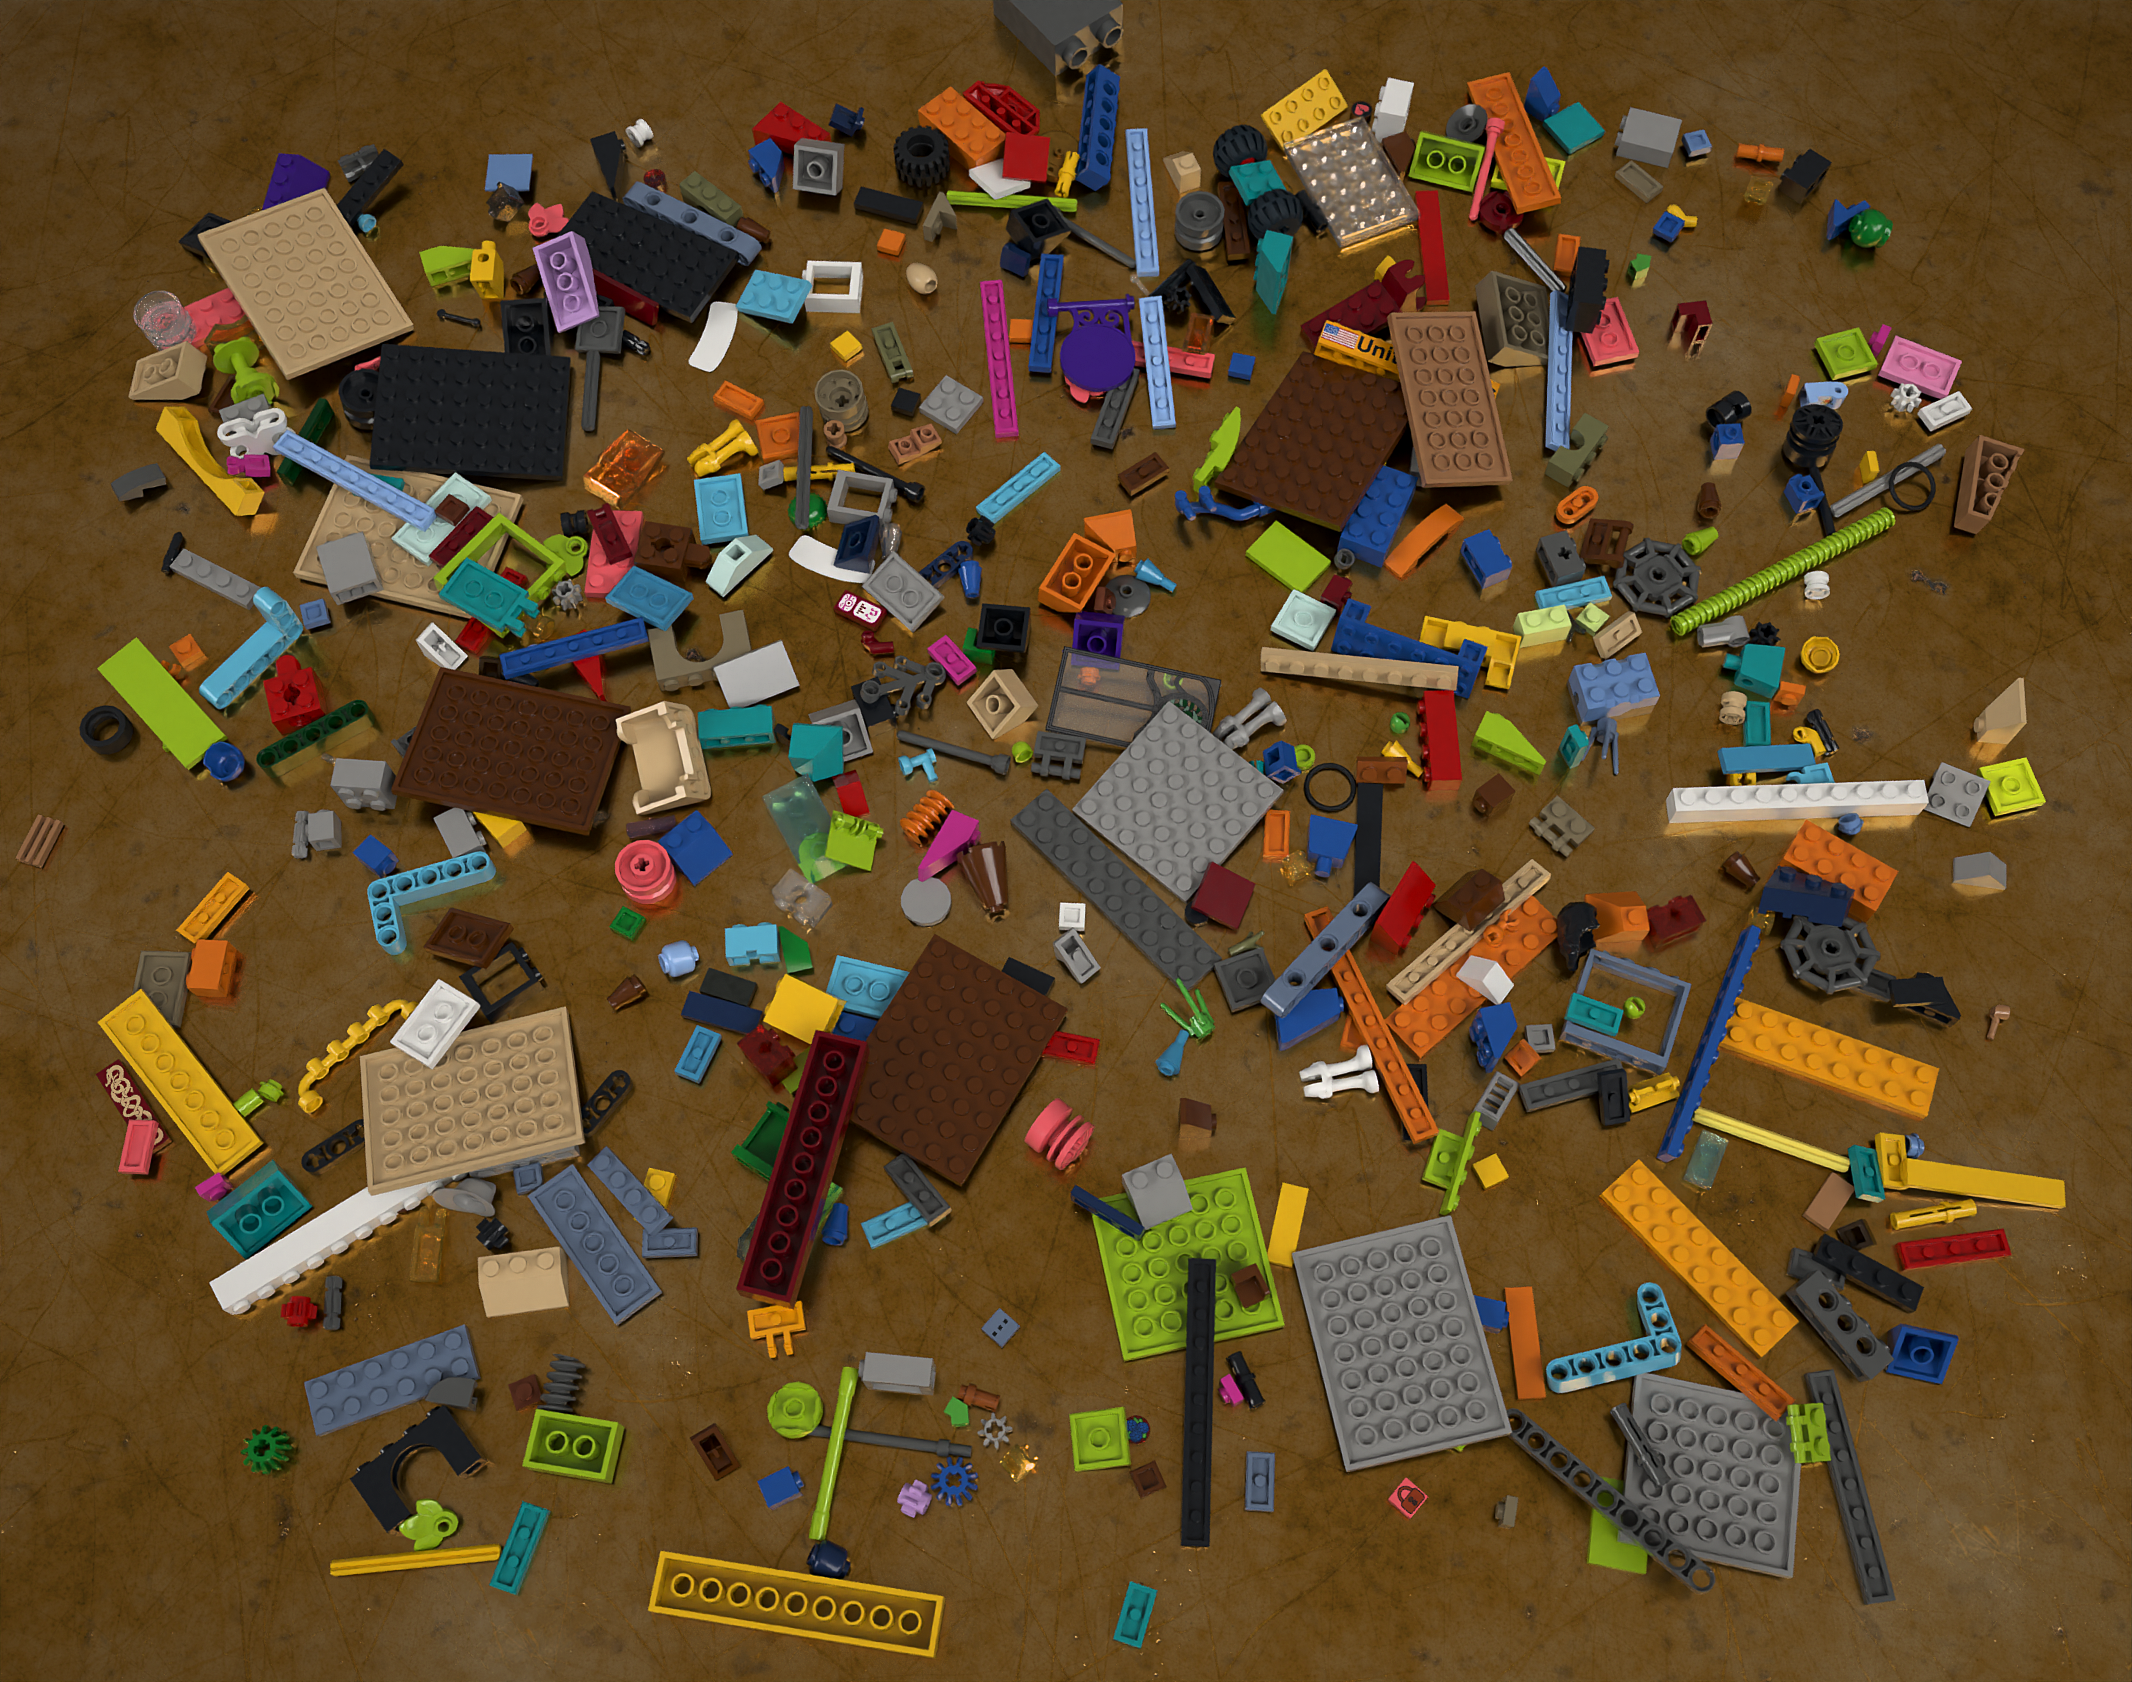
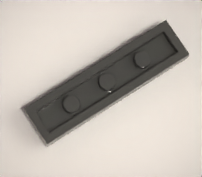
M1134 368L1131 376L1124 384L1107 392L1091 436V444L1113 449L1137 384L1140 369Z
M1617 1058L1520 1085L1518 1090L1526 1111L1531 1112L1599 1093L1597 1073L1623 1067L1620 1059Z

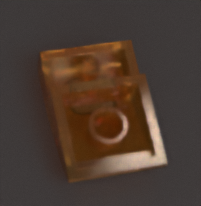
M628 429L598 455V463L583 475L584 488L621 511L652 476L664 457L665 451Z

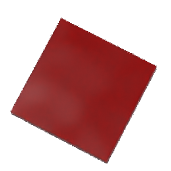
M1006 132L1002 179L1046 184L1050 137Z

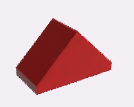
M856 769L832 776L843 812L857 818L869 815L870 811Z

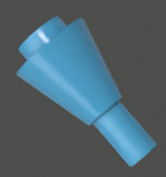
M1148 558L1146 561L1140 560L1134 570L1137 573L1136 579L1161 585L1171 592L1177 586L1176 583L1164 577L1165 575Z
M1180 1030L1175 1041L1156 1060V1065L1161 1073L1168 1076L1179 1074L1183 1047L1189 1037L1187 1031Z

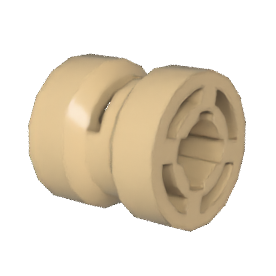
M1735 691L1724 693L1721 698L1723 708L1720 710V721L1731 725L1743 723L1745 720L1743 708L1746 707L1747 696Z

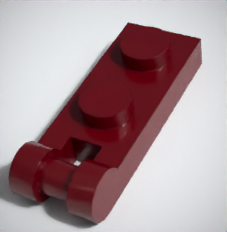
M608 502L602 504V507L593 510L592 508L586 511L610 565L633 556Z

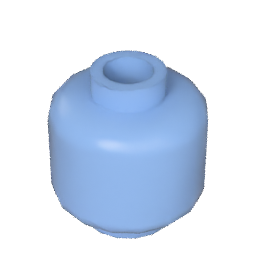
M684 940L665 945L662 948L661 954L658 955L662 971L672 977L692 972L695 969V961L699 960L696 947L690 946Z

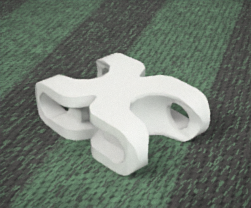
M271 408L256 413L253 421L238 418L225 422L219 426L217 435L224 445L231 446L230 456L244 459V455H264L265 452L271 455H280V453L274 450L273 445L286 430L295 432L291 428L286 427L287 417L284 412L279 408ZM279 418L276 422L270 423L272 419ZM230 431L237 432L230 436H226V434ZM247 451L244 455L238 456L240 452Z

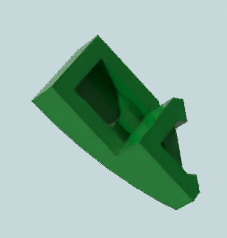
M779 926L787 973L813 968L808 942L784 926Z

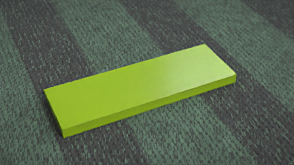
M137 637L97 668L188 770L204 758L206 750L212 744L220 741L224 742L228 739Z

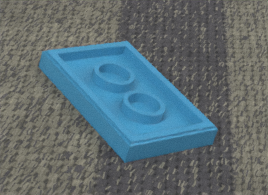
M634 565L605 597L608 604L637 618L643 617L645 622L663 631H666L694 599L691 592Z

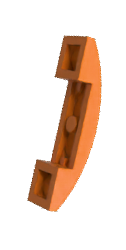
M1447 504L1441 506L1426 517L1401 541L1384 561L1383 565L1402 579L1417 565L1418 559L1445 534L1449 535L1464 521V517Z

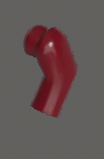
M870 630L862 633V646L870 653L875 655L894 653L893 641L879 642Z

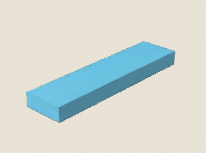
M1044 451L977 505L976 511L991 520V522L996 523L1058 473L1060 465Z

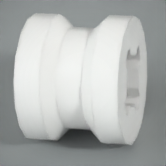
M642 119L637 120L636 125L626 128L629 139L637 147H641L645 140L653 138L651 128Z
M1823 571L1807 573L1804 576V583L1807 585L1804 590L1805 597L1817 600L1829 596L1830 589L1827 586L1829 574Z

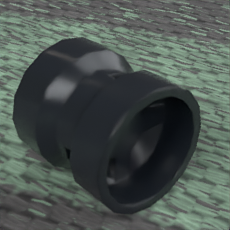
M578 510L573 514L569 512L560 514L564 536H571L575 532L581 534L589 533V523L585 510Z

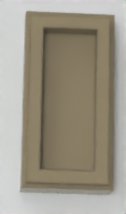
M1632 160L1616 171L1615 174L1616 179L1646 203L1661 193L1664 187Z

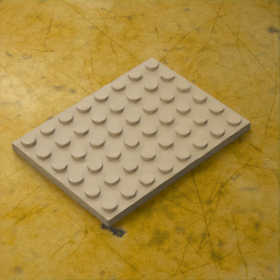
M325 188L197 234L201 245L287 380L414 330L413 323Z
M347 455L345 461L367 473L402 478L405 482L402 492L423 503H426L449 479L423 472L370 469V460L350 455ZM333 484L293 572L296 578L327 585L316 547L328 541H335L352 533L363 531L370 543L384 590L370 595L469 619L472 618L471 615L440 599V591L436 588L433 577L442 569L434 562L428 567L392 541L391 538L406 523L405 521L359 496H353L352 492L341 486ZM473 484L487 493L492 499L483 509L492 517L501 513L511 522H515L523 502L522 495ZM505 533L476 563L494 572L509 534Z
M566 1007L462 1031L433 1070L397 1047L360 1056L367 1185L371 1196L585 1143L569 1013Z

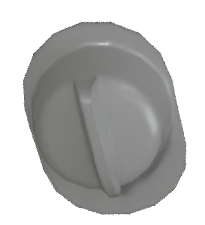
M467 1178L460 1182L455 1189H437L433 1192V1199L441 1206L451 1210L490 1217L495 1214L492 1201L496 1192V1185L478 1178Z

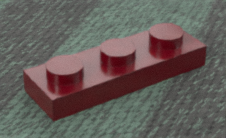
M476 506L429 554L430 560L443 568L494 517Z

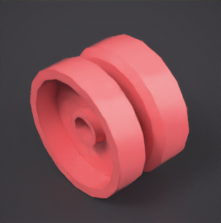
M637 840L628 844L619 852L615 861V874L625 894L633 901L641 904H654L665 899L672 892L676 883V871L666 849L659 843L650 840Z

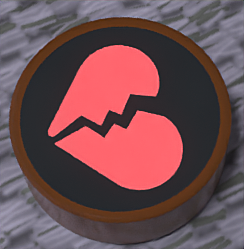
M1357 101L1351 106L1350 117L1354 122L1366 123L1371 119L1372 106L1368 102Z

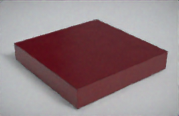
M1210 862L1191 908L1236 930L1239 927L1255 883L1214 862Z

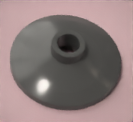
M1469 104L1459 108L1447 122V136L1473 142L1481 136L1486 128L1488 120L1486 111L1483 107L1476 104Z
M1121 575L1113 578L1105 586L1115 594L1116 606L1112 610L1114 615H1124L1125 618H1133L1142 614L1149 606L1151 599L1150 589L1144 581L1136 579V576ZM1124 591H1130L1131 593H1130V594H1124L1123 592H1124Z

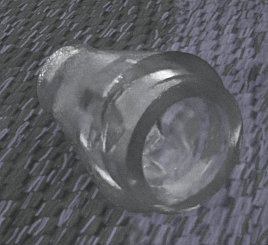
M882 524L879 536L882 558L886 559L892 551L897 553L902 531L898 524Z

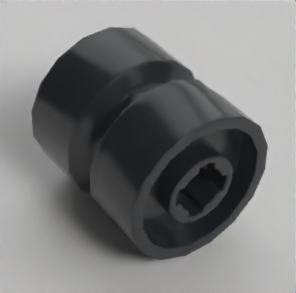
M1734 390L1706 409V418L1710 426L1715 430L1718 424H1736L1750 416L1752 409L1747 397L1740 391Z

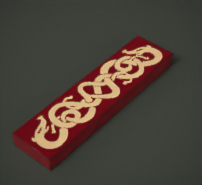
M120 1059L96 1074L127 1125L129 1120H153L159 1123L152 1155L172 1142L169 1134Z

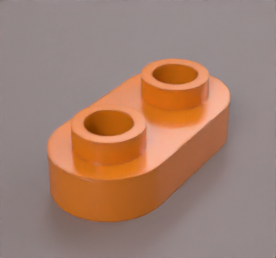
M1582 486L1558 504L1556 509L1557 519L1564 524L1575 523L1596 506L1598 501L1597 491L1589 486Z

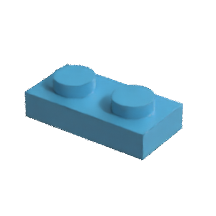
M697 1025L674 1072L679 1076L700 1084L720 1043L721 1034Z

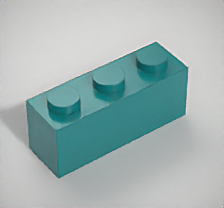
M759 704L750 708L731 707L727 710L707 709L704 712H698V737L702 749L776 743L774 733L775 716L772 706Z

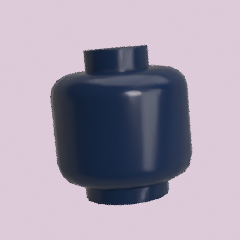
M823 1540L820 1544L817 1542L814 1544L806 1564L809 1565V1573L811 1575L833 1579L840 1577L843 1579L848 1572L851 1562L847 1561L848 1552L844 1547L830 1540Z

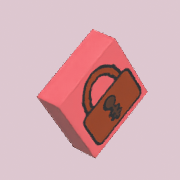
M1405 1478L1388 1498V1501L1408 1519H1411L1428 1496L1408 1478Z

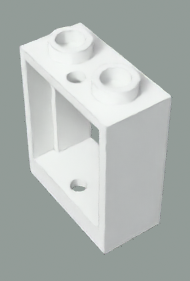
M807 261V270H803L802 279L808 280L812 288L804 301L806 312L860 313L863 286L861 262ZM814 278L851 279L849 295L812 294Z

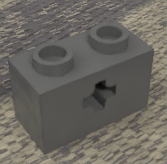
M1567 530L1541 537L1536 547V552L1552 587L1581 581L1586 570L1583 558H1579L1576 551V543L1573 538H1570Z

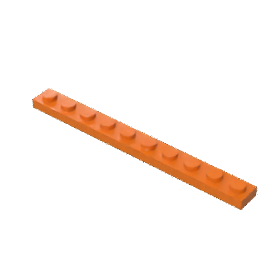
M1328 906L1304 915V920L1313 939L1334 919ZM1325 947V948H1322V949L1325 950V951H1331V950H1332V949L1326 948V947ZM1348 950L1329 972L1365 1045L1369 1047L1371 1058L1413 1144L1437 1136L1439 1130L1350 950Z

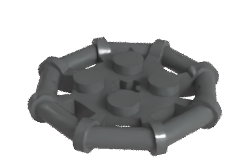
M1643 538L1642 542L1624 552V565L1622 568H1617L1613 586L1632 605V610L1635 612L1643 611L1664 615L1665 618L1672 617L1673 613L1697 601L1699 575L1702 573V570L1684 552L1681 544L1677 543L1675 545ZM1655 551L1666 552V553H1670V554H1669V555L1665 554L1664 556H1659L1658 553L1655 552ZM1642 552L1646 553V555L1640 558L1639 560L1635 558V556L1639 555ZM1675 557L1682 563L1684 568L1675 560ZM1627 566L1634 568L1632 576H1626ZM1653 573L1656 575L1662 574L1663 577L1661 580H1656L1653 578ZM1682 577H1689L1688 587L1682 585ZM1630 585H1634L1641 593L1639 598L1629 588ZM1676 593L1682 596L1680 599L1671 603V596L1675 595ZM1646 598L1652 602L1661 600L1662 605L1648 603L1645 600Z
M1794 916V922L1785 939L1781 941L1780 947L1785 951L1794 972L1793 976L1796 979L1800 978L1826 991V994L1831 995L1836 991L1854 987L1863 988L1868 984V978L1876 962L1881 959V954L1876 950L1867 930L1868 925L1865 922L1860 923L1847 916L1843 926L1851 930L1845 929L1843 931L1838 926L1826 924L1814 926V922L1807 921L1808 917ZM1802 929L1808 933L1805 941L1797 939ZM1856 936L1859 937L1864 948L1859 947ZM1830 945L1831 948H1836L1837 951L1834 954L1826 951V947ZM1796 950H1802L1807 961L1803 965ZM1857 957L1865 960L1861 969L1854 965ZM1813 968L1816 973L1821 975L1826 974L1827 977L1826 979H1824L1812 972H1809V970ZM1848 972L1851 976L1850 978L1835 981L1837 974Z

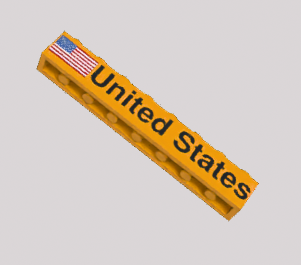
M1326 320L1314 355L1400 382L1393 344L1385 342L1383 339L1366 335L1361 331L1347 328L1337 322ZM1491 380L1494 397L1496 398L1500 384Z

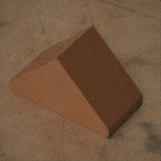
M716 1423L690 1437L715 1480L740 1466L722 1429Z

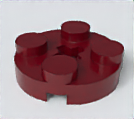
M1493 191L1482 199L1478 218L1487 228L1499 235H1504L1506 230L1510 228L1515 229L1521 224L1524 213H1516L1508 191H1505L1504 194H1497V191ZM1497 209L1500 210V211L1504 209V210H1506V212H1505L1504 214H1502V213H1499V212L1497 211Z

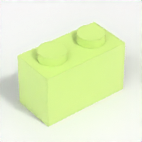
M1565 605L1518 613L1513 629L1515 635L1521 636L1519 648L1565 640L1572 625Z

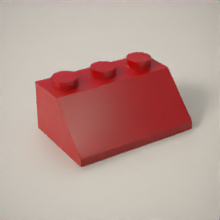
M1411 862L1376 920L1370 937V941L1397 955L1400 948L1404 950L1407 948L1412 939L1409 933L1412 928L1418 929L1424 919V916L1421 914L1425 907L1430 909L1436 898V895L1433 894L1436 884L1416 862Z

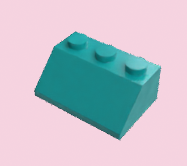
M1266 230L1264 239L1260 238L1258 242V255L1255 262L1257 267L1253 280L1257 281L1256 291L1270 312L1276 314L1288 280L1293 236Z
M273 1159L209 1209L207 1215L215 1229L246 1260L309 1210L312 1205L288 1174Z

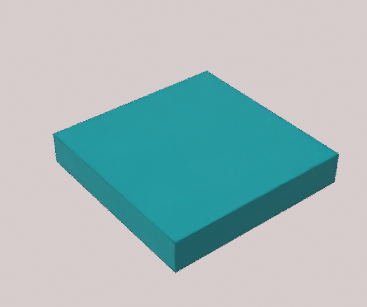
M1579 102L1545 119L1542 125L1568 154L1599 139L1605 133L1600 124Z

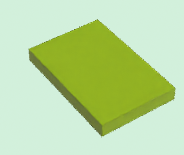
M1277 520L1251 545L1245 554L1292 591L1295 589L1301 593H1304L1331 565V561Z
M1601 1477L1622 1495L1624 1481ZM1601 1493L1597 1497L1598 1503L1603 1507H1609L1614 1502L1613 1497L1608 1493ZM1592 1508L1587 1564L1646 1574L1648 1554L1639 1546L1617 1542L1618 1529Z

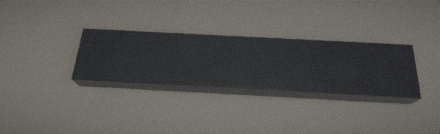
M1358 782L1356 824L1358 827L1355 834L1353 898L1369 882L1374 883L1380 888L1383 784ZM1355 914V915L1358 916V917H1362V916H1363V915H1361V914Z

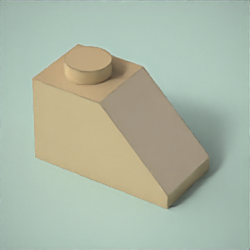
M1182 151L1163 158V162L1179 193L1200 187L1201 168L1193 153Z

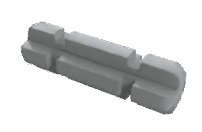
M297 811L295 816L297 823L294 826L293 843L295 845L292 846V856L297 859L306 858L308 852L306 846H308L309 841L305 833V824L308 823V814H310L308 811Z

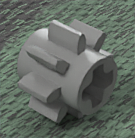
M571 579L563 582L558 581L556 589L551 590L555 596L553 598L555 605L561 604L563 610L567 608L576 609L578 602L583 601L580 594L582 590L579 584L573 586Z
M992 1413L991 1420L988 1422L981 1419V1423L985 1427L984 1430L978 1431V1436H986L983 1443L985 1447L989 1443H993L996 1450H998L999 1443L1002 1441L1009 1444L1006 1433L1012 1432L1013 1429L1010 1426H1004L1007 1420L1006 1416L999 1420ZM993 1425H997L998 1429L1003 1430L998 1432L997 1438H993L992 1433H988V1431L992 1430Z

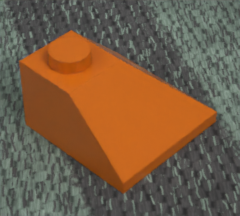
M1131 509L1084 518V538L1116 554L1113 562H1126L1136 558L1137 545Z
M1636 891L1585 894V902L1597 908L1596 919L1600 926L1592 930L1595 943L1643 941L1650 928L1646 905Z

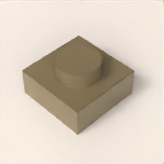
M1506 1495L1502 1498V1502H1497L1495 1518L1499 1519L1498 1527L1505 1529L1514 1527L1518 1504L1517 1497Z

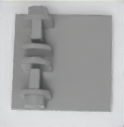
M1941 762L1938 770L1936 769L1932 776L1934 780L1927 793L1929 803L1924 810L1970 827L1991 781Z

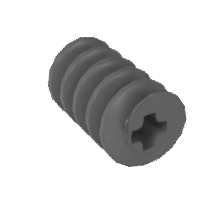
M553 1354L559 1360L551 1361L550 1367L556 1371L548 1372L546 1375L553 1382L544 1384L543 1388L549 1393L542 1394L540 1399L546 1405H539L537 1409L558 1413L573 1412V1408L567 1405V1402L576 1401V1397L570 1394V1391L579 1390V1386L573 1383V1380L582 1379L583 1377L576 1372V1369L585 1368L586 1365L576 1358Z

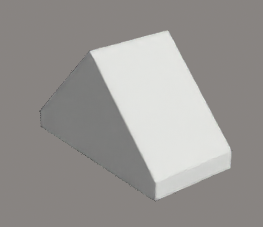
M433 622L416 639L423 654L440 667L456 670L468 656Z
M1472 955L1456 974V977L1496 1005L1502 1003L1514 986L1497 961Z

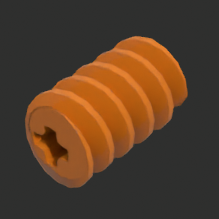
M930 789L926 792V797L920 798V804H915L913 811L906 813L907 818L900 820V826L905 834L918 844H922L918 838L919 835L924 838L928 837L925 831L926 828L931 831L935 830L931 823L932 821L937 824L941 823L938 817L939 814L944 817L948 816L945 807L951 810L955 808L947 797L940 792Z

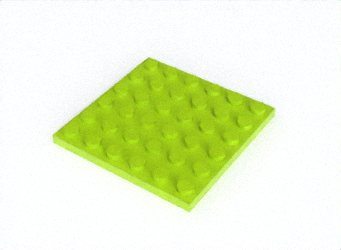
M1246 1167L1184 1180L1193 1210L1145 1230L1140 1241L1134 1240L1092 1214L1124 1362L1186 1348L1188 1258L1216 1259L1214 1342L1285 1326ZM1127 1193L1098 1198L1140 1224ZM1256 1263L1270 1291V1296L1268 1299L1244 1309L1230 1282V1276Z

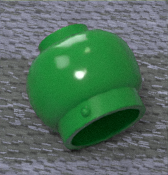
M1866 209L1852 218L1849 225L1851 239L1856 245L1863 248H1881L1891 234L1893 222L1887 219L1886 215L1879 210Z

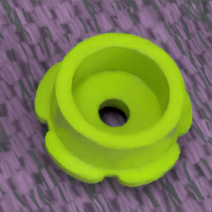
M268 1079L267 1083L264 1081L260 1082L261 1087L257 1092L264 1098L277 1102L279 1097L284 1095L281 1091L283 1086L272 1079Z

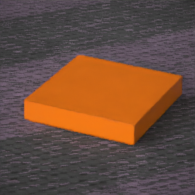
M800 411L755 420L764 463L798 456Z

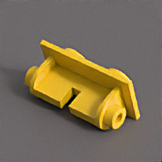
M1668 1072L1628 1086L1629 1109L1631 1113L1680 1097L1676 1088L1680 1086L1677 1076L1672 1077Z

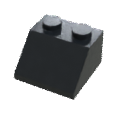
M1048 198L1011 210L1006 225V231L1019 249L1031 254V260L1040 258L1041 254H1049L1071 233V229Z
M982 603L976 648L1025 653L1029 643L1031 627L1030 607Z

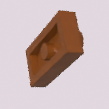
M1357 756L1356 783H1406L1407 757Z

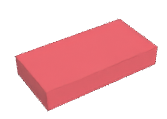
M129 1120L118 1170L120 1173L148 1175L159 1124L157 1121Z

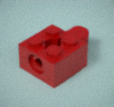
M292 655L280 657L275 665L277 677L264 680L263 683L272 723L281 735L297 731L328 714L321 680L313 668L302 669L299 661Z

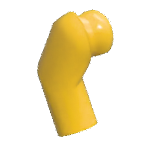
M1675 204L1667 207L1666 212L1685 221L1684 227H1696L1697 216H1686L1680 207Z
M1803 726L1794 729V739L1803 744L1810 743L1815 757L1827 752L1817 731Z

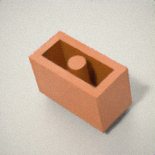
M197 939L196 948H193L191 953V971L186 976L187 988L196 996L227 997L237 949L228 941Z

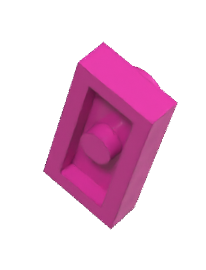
M947 635L927 648L928 654L944 667L945 672L958 686L977 672L976 666Z

